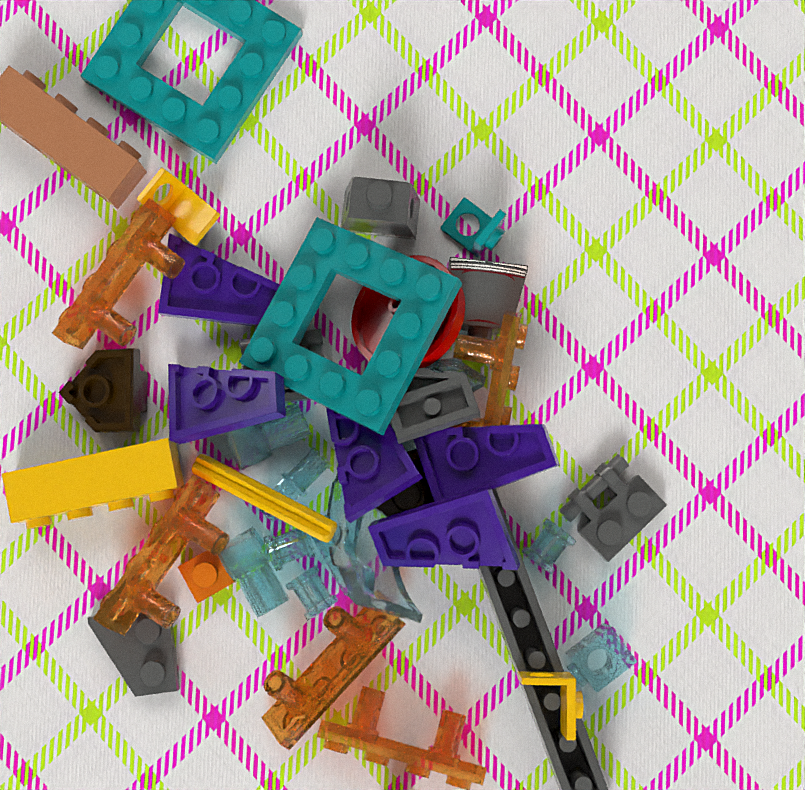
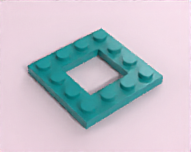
M132 0L80 76L87 84L217 164L303 34L300 27L256 0ZM182 6L244 44L203 106L141 68Z
M316 217L239 363L251 370L274 371L284 377L285 387L384 435L461 288L462 282L453 275ZM336 274L400 302L362 375L299 346Z

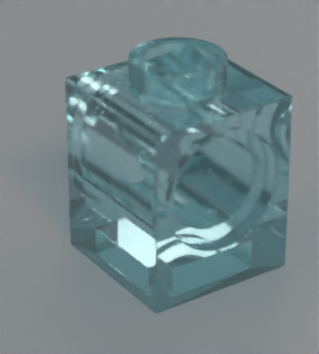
M606 623L601 624L565 652L572 662L566 668L576 678V682L581 688L588 684L596 693L637 663V660L614 629ZM596 649H604L607 655L605 665L598 670L589 669L587 660L590 653Z

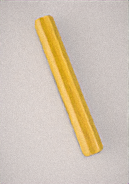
M199 454L192 465L191 470L193 474L320 541L330 542L338 526L335 521L208 455Z

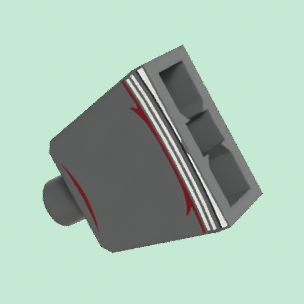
M352 177L344 194L341 228L356 234L416 240L420 198L413 185L408 182Z
M450 257L448 269L462 282L465 296V316L461 330L468 331L466 353L489 356L492 334L508 335L511 330L528 272V266Z

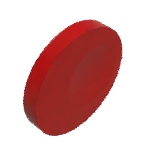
M409 255V257L455 276L436 259L423 255ZM363 286L353 307L351 329L357 348L370 361L400 302ZM462 286L419 368H426L440 359L450 349L459 335L465 316V296Z

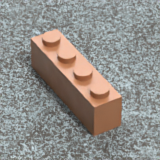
M8 66L0 76V123L113 207L119 209L147 173L138 161L141 158V154L123 140L117 145L107 138L110 132L92 117H89L85 122L75 114L78 108L58 93L55 98L43 91L46 85L30 71L26 70L22 75L11 66Z

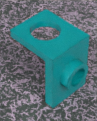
M464 197L444 221L440 229L478 258L485 248L492 251L506 231L501 227L507 214L499 209L492 218ZM471 214L478 219L479 230L474 235L465 236L457 230L456 221L461 215Z

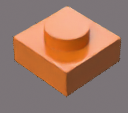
M217 546L211 547L178 566L197 603L236 582Z

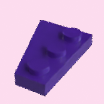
M169 233L158 313L161 316L258 327L280 284L246 268L232 264L217 257L216 254L203 248L200 249Z
M168 364L169 441L180 445L286 417L284 377L274 371L234 368L230 371L217 370L207 366L191 368L180 364Z
M326 407L331 440L334 443L338 463V480L342 486L345 502L343 505L345 519L349 523L357 520L423 478L403 444H398L394 429L390 423L384 435H381Z
M544 424L449 427L413 439L434 501L489 484L492 490L560 466Z
M490 484L372 521L367 527L383 566L434 568L435 565H462L464 569H479L480 566H502L503 570H518L520 566V561Z

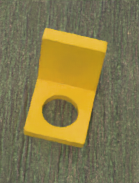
M163 167L159 169L137 197L141 204L163 218L195 246L220 217V213ZM169 183L170 190L167 196L155 202L154 194L161 185Z
M518 671L517 679L522 685H561L560 730L566 740L576 741V718H583L584 709L582 691H576V678L570 672Z

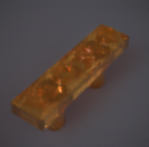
M150 198L144 206L139 207L134 212L131 224L121 238L113 242L109 247L106 258L100 267L85 280L82 291L74 303L61 313L58 325L52 334L62 342L83 350L96 330L99 329L121 346L127 345L135 336L137 328L112 308L146 262L169 279H174L180 274L184 268L185 260L161 243V240L177 218Z
M506 310L503 315L500 336H496L495 340L463 334L457 336L453 358L488 364L493 373L484 418H480V422L470 420L452 427L509 425L513 407L505 406L507 391H516L520 366L513 365L515 349L524 350L528 325L520 324L522 313Z
M194 475L191 476L186 484L179 488L175 494L173 504L164 517L153 525L149 538L139 553L128 561L125 573L114 589L103 597L100 609L93 617L96 622L121 635L126 634L140 612L166 629L175 623L181 612L180 607L160 594L156 589L190 540L215 556L222 553L230 539L229 535L205 519L220 497V494Z
M377 594L355 617L340 606L332 607L327 611L323 624L331 633L336 635V638L296 681L281 670H274L266 677L264 690L277 701L261 718L281 746L290 750L406 625L396 612Z
M362 686L352 723L347 722V725L344 726L327 720H321L317 737L325 739L323 748L343 754L348 753L349 747L366 751L364 760L388 766L390 759L406 763L405 772L429 778L432 770L447 775L446 784L470 790L472 782L483 785L487 768L461 760V755L457 754L466 720L465 715L443 709L433 747L428 746V750L379 736L380 732L376 731L386 692Z

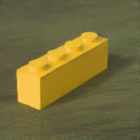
M169 438L2 473L10 522H26L27 529L52 525L51 517L67 514L68 521L93 516L92 508L108 505L109 512L134 507L133 499L149 496L150 503L175 498L174 490L185 488L177 445L169 441Z

